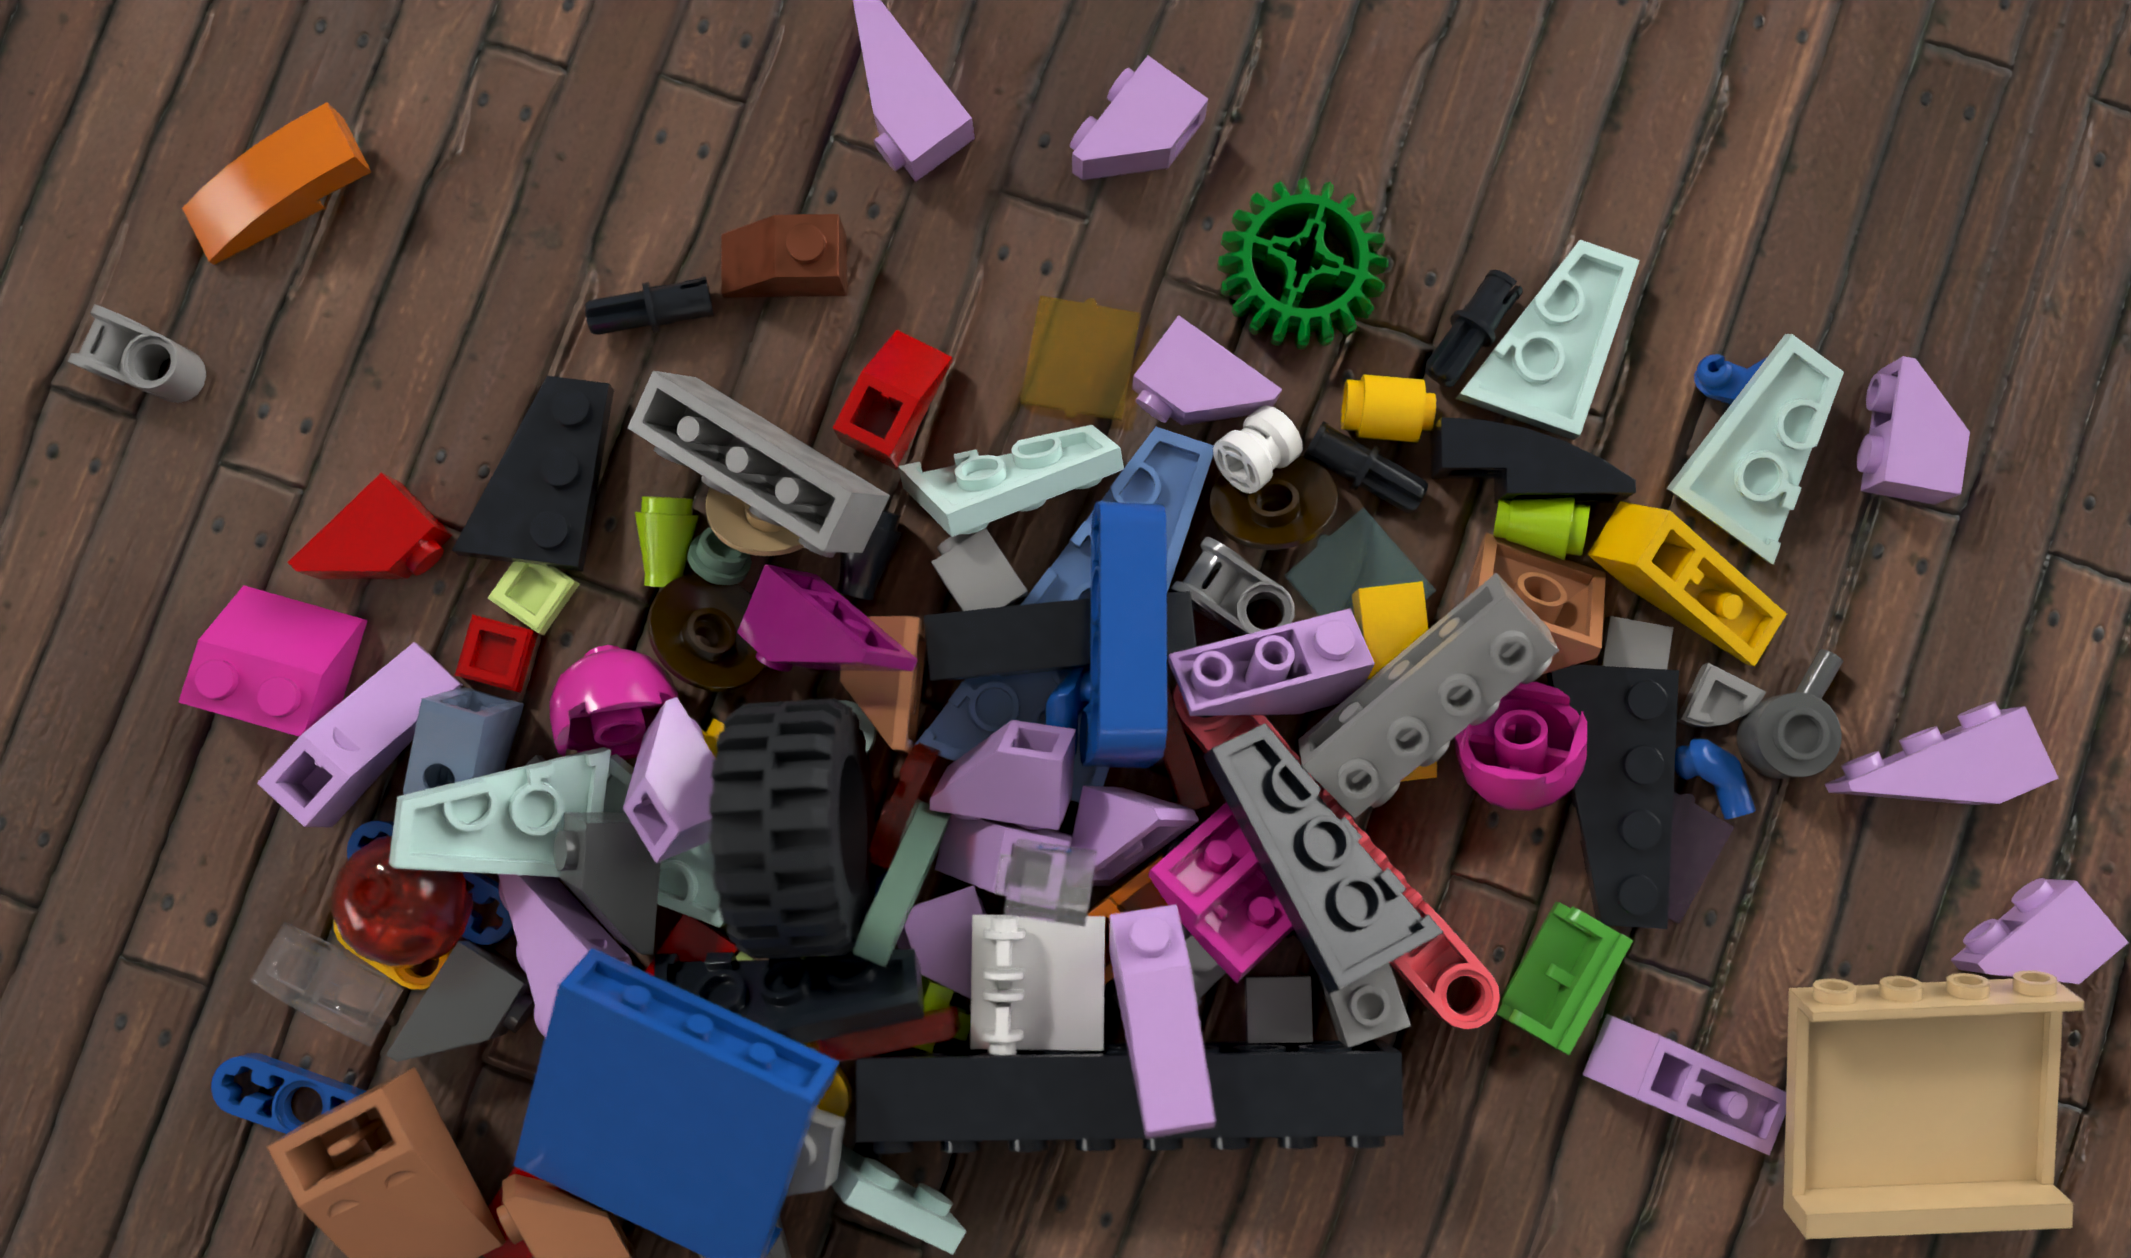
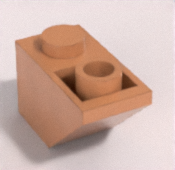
M517 1174L502 1180L504 1205L497 1208L500 1222L513 1244L524 1240L534 1258H636L635 1249L614 1213L547 1181Z

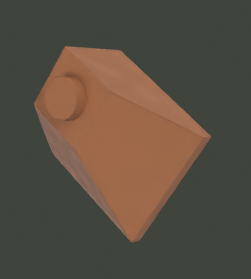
M1486 532L1481 542L1463 600L1497 573L1548 626L1559 649V652L1552 656V661L1543 674L1597 658L1602 649L1606 572L1567 559L1563 560L1507 541L1504 538L1493 537L1492 534Z
M867 616L918 659L913 671L841 670L840 682L892 750L902 755L915 756L916 748L913 746L917 741L927 649L925 625L919 617Z

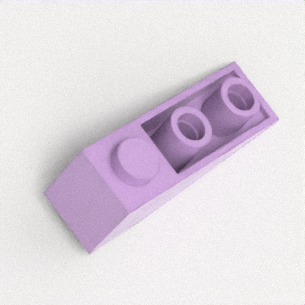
M1351 608L1171 653L1168 656L1169 664L1190 716L1302 714L1340 704L1366 683L1375 665Z
M413 642L307 729L257 784L304 827H333L413 740L422 698L458 689L463 684L418 643Z
M1993 701L1957 715L1961 726L1940 734L1938 727L1935 726L1899 740L1903 751L1882 759L1879 751L1844 763L1841 767L1845 775L1826 783L1825 786L1829 793L1981 805L2003 803L2058 779V776L2026 707L1999 710L1996 702Z
M498 874L500 879L499 896L504 907L509 911L517 939V959L521 968L527 974L535 1002L534 1019L537 1028L545 1038L558 985L591 948L633 966L631 958L556 877Z

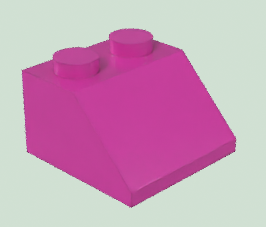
M243 585L199 638L178 703L300 737L307 729L343 701L368 620Z

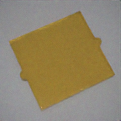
M1040 295L1020 402L1022 404L1065 411V415L1068 418H1074L1078 413L1122 421L1141 313L1098 306L1093 298H1088L1084 303Z

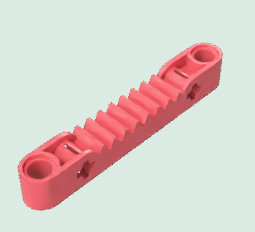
M1178 684L1174 687L1170 700L1172 713L1180 726L1204 753L1266 723L1301 764V758L1291 750L1281 734L1264 715H1222L1208 718L1190 716ZM1312 777L1321 788L1319 796L1338 819L1347 818L1362 836L1358 841L1382 870L1389 868L1406 888L1402 894L1422 917L1429 914L1444 932L1389 962L1390 966L1430 1012L1440 1020L1462 1029L1479 1028L1489 1022L1497 1012L1500 1001L1499 987L1492 974L1441 916L1423 900L1419 892L1407 883L1405 876L1393 867L1387 856L1372 843L1369 835L1357 826L1353 817ZM1467 976L1475 986L1476 994L1474 1001L1468 1008L1462 1011H1454L1447 1002L1446 993L1448 986L1456 978Z

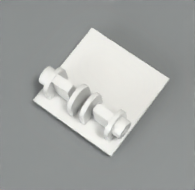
M973 914L970 1049H989V1054L1013 1055L1016 1054V1050L1104 1051L1105 916Z

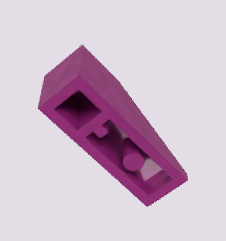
M765 564L737 631L757 651L756 658L758 661L770 668L784 672L791 671L793 666L817 670L913 671L918 661L916 657L817 574Z

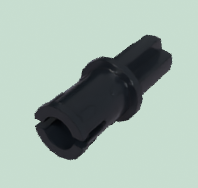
M1490 270L1478 287L1477 292L1463 310H1455L1450 317L1452 327L1426 362L1425 373L1429 378L1447 388L1454 386L1481 347H1490L1496 339L1494 331L1508 310L1512 308L1523 293L1522 287L1515 285L1517 281L1513 277L1500 270Z
M706 276L651 287L649 282L642 283L643 291L589 300L585 303V316L588 328L591 333L596 335L651 325L654 333L660 331L659 326L689 319L714 317Z
M1325 421L1322 422L1303 457L1312 459L1352 482L1350 489L1356 491L1360 486L1405 513H1413L1422 502L1428 490L1426 480L1378 454L1381 447L1375 445L1371 450L1332 428Z

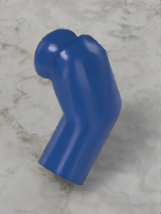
M1711 354L1699 362L1694 374V382L1699 391L1706 397L1731 405L1767 357L1749 368H1744L1725 361V356Z
M1090 667L1072 669L1049 695L1046 702V725L1076 729L1074 755L1077 754L1078 715L1090 703Z
M1692 739L1690 745H1682L1676 748L1675 771L1677 775L1685 780L1700 776L1703 780L1713 784L1724 819L1736 818L1756 811L1742 765L1735 755L1707 739Z

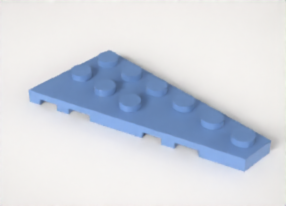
M1155 427L1100 502L1162 504L1164 506L1167 524L1168 592L1213 457L1214 445ZM1093 512L1081 524L1068 545L1052 566L1047 569L1021 605L1091 599V525ZM1064 669L1012 676L994 675L965 679L913 747L956 761L1011 720L1046 725L1047 699L1071 671ZM1082 712L1078 715L1077 754L1074 755L1071 801L1077 803L1080 802L1082 787L1103 786L1109 767L1082 766L1079 734Z

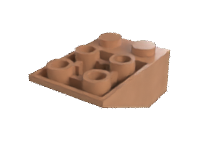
M415 1067L309 1120L267 1146L297 1206L348 1258H478L506 1242Z

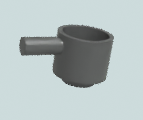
M1820 649L1794 693L1764 698L1750 713L1741 717L1737 728V745L1742 758L1751 769L1765 777L1774 779L1807 777L1823 771L1834 761L1841 746V727L1836 714L1822 700V697L1843 663L1839 656L1830 651Z

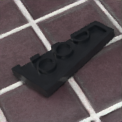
M1575 664L1546 673L1549 686L1560 689L1570 697V706L1579 715L1583 712L1587 720V759L1584 770L1575 786L1570 790L1573 807H1576L1582 836L1580 843L1596 920L1610 926L1668 929L1679 670Z
M894 949L885 967L854 955V950L847 955L827 956L825 959L791 957L737 961L734 952L707 953L705 961L684 962L680 961L677 953L655 954L654 977L800 1044L925 1018L921 967L915 949Z

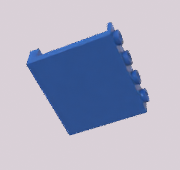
M591 948L558 985L513 1166L706 1258H766L782 1230L776 1226L815 1108L832 1083L839 1061Z

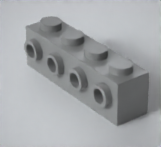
M653 371L627 427L655 445L654 451L661 457L676 464L690 467L702 475L701 481L721 493L736 496L750 505L749 511L753 515L770 524L785 527L799 536L798 541L801 545L825 557L832 558L836 552L863 553L890 497L884 491L697 377Z
M1495 573L1298 739L1302 767L1354 818L1370 806L1375 808L1383 805L1395 794L1399 788L1400 781L1418 766L1426 767L1436 762L1447 750L1450 740L1468 725L1475 726L1486 721L1497 710L1502 697L1518 684L1530 683L1546 671L1552 661V656L1559 652L1548 626Z

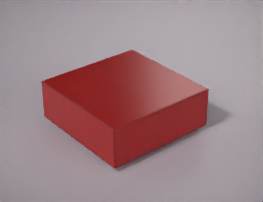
M472 614L455 676L521 693L538 633L534 630Z

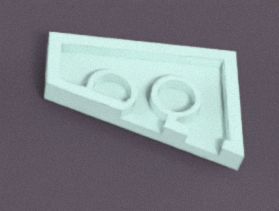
M1579 240L1456 399L1572 440L1578 438L1581 435L1640 260Z
M1093 425L1018 440L1012 447V453L1001 456H979L977 449L954 454L956 465L922 472L920 462L898 466L903 488L951 537L958 534L979 532L986 528L989 522L1017 511L1037 509L1050 498L1073 489L1093 487L1100 483L1104 477L1124 470L1121 448Z

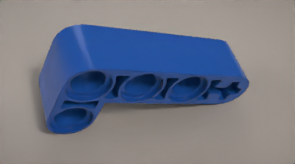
M1098 501L1094 506L1091 525L1090 703L1083 709L1079 734L1080 761L1082 766L1149 768L1163 757L1167 737L1166 512L1162 504Z

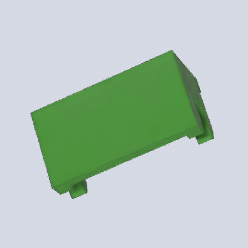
M1555 902L1502 995L1495 1014L1548 1046L1570 1055L1633 940L1573 906L1569 908L1560 902Z

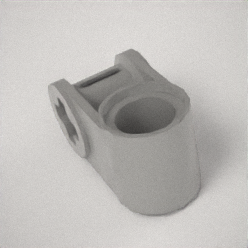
M95 304L90 312L95 319L79 353H71L67 361L122 386L128 384L156 397L175 403L189 401L198 395L206 379L205 365L197 354L171 339L151 331L148 327ZM171 358L168 372L158 379L160 366L165 360Z
M1205 537L1200 544L1203 552L1183 582L1175 581L1170 588L1171 592L1190 591L1195 611L1213 621L1219 622L1238 636L1262 631L1254 627L1246 615L1247 607L1259 599H1267L1279 607L1282 622L1278 626L1292 623L1295 616L1294 602L1288 591L1253 568L1235 551L1210 537ZM1216 569H1219V572L1216 574L1208 588L1203 589V587L1205 586L1211 575L1214 573V571Z

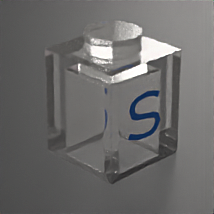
M1018 839L1013 847V854H1001L998 864L995 894L1006 896L1004 914L1085 926L1089 913L1098 850Z

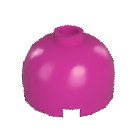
M613 645L599 646L588 651L583 658L576 661L560 675L549 701L550 722L557 752L565 756L566 749L576 750L577 753L605 747L611 750L610 756L618 754L624 760L638 757L643 736L664 703L675 697L679 700L670 674L653 658L636 651L621 649Z
M1539 682L1520 683L1500 699L1497 710L1486 721L1475 726L1468 725L1455 736L1456 757L1467 784L1489 803L1507 810H1536L1550 806L1565 796L1575 786L1581 776L1587 759V720L1583 712L1579 715L1570 706V697L1560 689Z

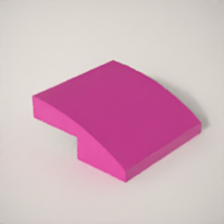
M1227 802L1150 869L1148 876L1169 906L1177 905L1182 924L1236 983L1294 930Z

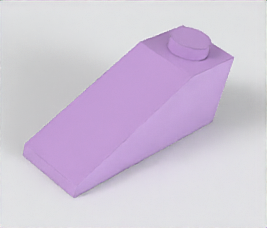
M853 0L872 109L880 135L874 139V143L894 171L904 166L916 182L975 139L972 118L881 0Z
M1177 905L1111 914L1109 954L1146 1138L1215 1127V1117L1191 966Z
M1608 1014L1605 1017L1583 1072V1075L1769 1156L1786 1115L1785 1091L1661 1035Z

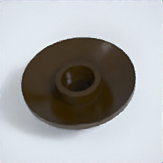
M1303 456L1296 458L1287 467L1273 469V476L1270 481L1257 492L1251 494L1242 492L1221 474L1214 483L1210 494L1211 515L1219 530L1228 538L1241 545L1263 550L1287 549L1312 540L1329 526L1338 506L1337 487L1331 475L1321 465Z
M698 574L685 575L668 583L654 599L647 621L649 640L660 662L681 681L707 691H729L750 683L765 667L763 663L757 660V651L737 633L752 595L738 584H713L704 580ZM696 636L706 638L710 642L711 647L701 643Z

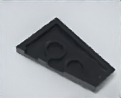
M547 376L456 541L452 549L453 552L459 556L505 562L517 561L583 571L614 389L609 383Z

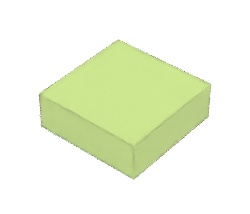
M516 561L510 565L488 599L537 633L545 635L580 583L558 568Z

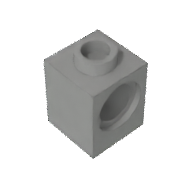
M986 528L975 534H958L949 537L937 547L941 556L931 563L962 611L1015 606L1021 604L1028 596L1027 589Z
M1389 963L1331 994H1328L1321 979H1317L1337 1038L1347 1047L1411 1026Z

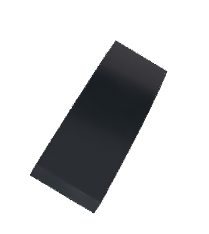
M1441 417L1431 430V478L1494 479V503H1498L1499 499L1512 501V499L1575 497L1574 503H1619L1636 493V480L1604 459L1564 440L1524 427L1479 419Z

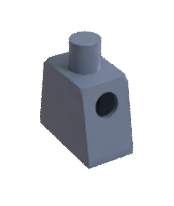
M467 687L422 698L403 794L406 795L504 771L524 704Z

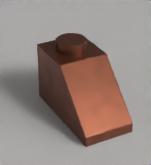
M839 214L773 215L721 234V295L723 298L847 296V235Z

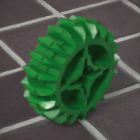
M1306 177L1299 179L1295 195H1290L1287 187L1279 181L1273 185L1271 191L1272 202L1264 195L1256 192L1250 198L1251 212L1237 209L1233 214L1232 223L1238 231L1231 230L1223 233L1221 246L1231 253L1219 256L1217 269L1232 276L1222 281L1221 292L1226 296L1242 294L1233 304L1232 314L1237 318L1252 311L1255 316L1251 321L1249 331L1254 335L1260 333L1265 324L1274 327L1275 329L1271 336V343L1274 346L1281 345L1286 332L1295 333L1296 348L1299 350L1306 349L1310 339V332L1313 331L1322 346L1331 345L1334 340L1333 326L1346 336L1351 335L1357 327L1353 315L1368 319L1374 310V306L1368 297H1380L1384 291L1385 283L1374 275L1384 273L1389 265V260L1380 254L1373 253L1383 246L1385 242L1384 233H1364L1374 219L1372 211H1364L1354 216L1351 213L1356 202L1354 193L1345 195L1340 203L1332 200L1334 185L1331 181L1324 183L1319 195L1310 194V183ZM1294 221L1306 222L1303 231L1295 237L1282 238L1274 235L1271 241L1261 238L1267 231L1278 225ZM1325 229L1333 233L1343 244L1348 253L1351 267L1343 265L1344 258L1331 253L1325 246L1323 239ZM1307 241H1310L1312 244L1308 254L1310 269L1308 274L1302 275L1298 288H1294L1293 283L1297 271H1295L1297 255H1302ZM1252 260L1262 263V270L1275 275L1280 281L1282 287L1280 301L1273 298L1262 287L1255 274ZM1333 287L1346 291L1337 300L1325 306L1298 308L1302 296L1309 291L1317 289L1331 292Z

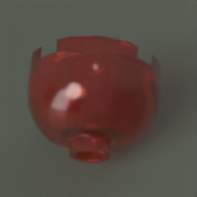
M392 836L380 837L354 852L338 872L332 889V915L341 938L362 957L396 968L415 967L413 965L421 964L427 959L436 960L448 953L462 936L473 908L472 893L466 891V879L463 872L394 868L389 864Z

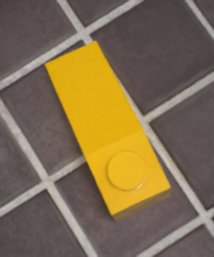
M1620 501L1587 554L1626 588L1746 665L1755 667L1787 615L1785 611L1670 510Z

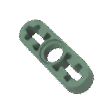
M920 802L868 912L854 948V955L884 967L886 966L941 845L951 819V813L930 810L929 803Z

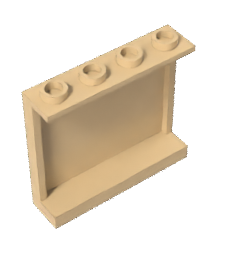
M2030 970L2014 973L2013 979L1988 980L1983 976L1975 974L1957 973L1947 976L1946 982L1922 983L1910 977L1889 976L1882 978L1880 984L1854 985L1839 979H1821L1815 981L1813 987L1789 988L1783 1209L1806 1239L2072 1228L2073 1203L2054 1185L2063 1011H2084V1000L2058 982L2055 976L2045 972Z

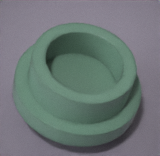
M711 527L694 538L687 553L691 568L704 580L713 584H737L746 578L751 567L750 554L737 551L723 543L714 534Z

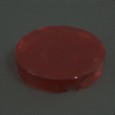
M920 742L918 745L915 744L910 750L899 772L901 775L900 781L890 802H886L869 851L872 853L870 856L872 863L887 869L890 868L920 802H926L942 754L940 750Z

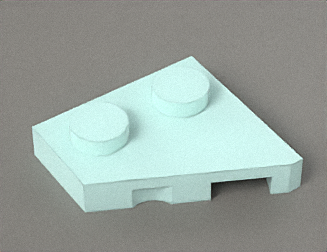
M842 1144L837 1180L831 1186L845 1204L950 1254H954L966 1230L950 1213L949 1210L953 1205L951 1200L925 1184L919 1183L918 1187L914 1188L901 1180L893 1170L871 1158H865Z

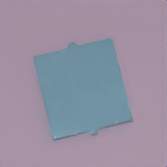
M1364 507L1331 536L1321 535L1317 539L1318 547L1284 575L1319 616L1351 608L1354 615L1352 594L1358 588L1423 581L1425 600L1436 591Z

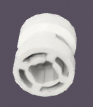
M1264 405L1256 409L1245 419L1241 431H1230L1215 443L1213 457L1218 469L1234 487L1242 492L1251 494L1257 492L1270 481L1273 476V469L1287 467L1300 456L1303 451L1302 439L1293 422L1283 412L1275 407Z

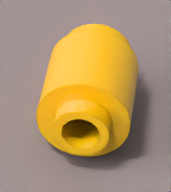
M1366 374L1362 375L1361 380L1347 379L1342 397L1341 429L1355 431L1357 438L1417 443L1422 430L1431 431L1433 428L1436 412V394L1426 393L1425 381L1423 379Z

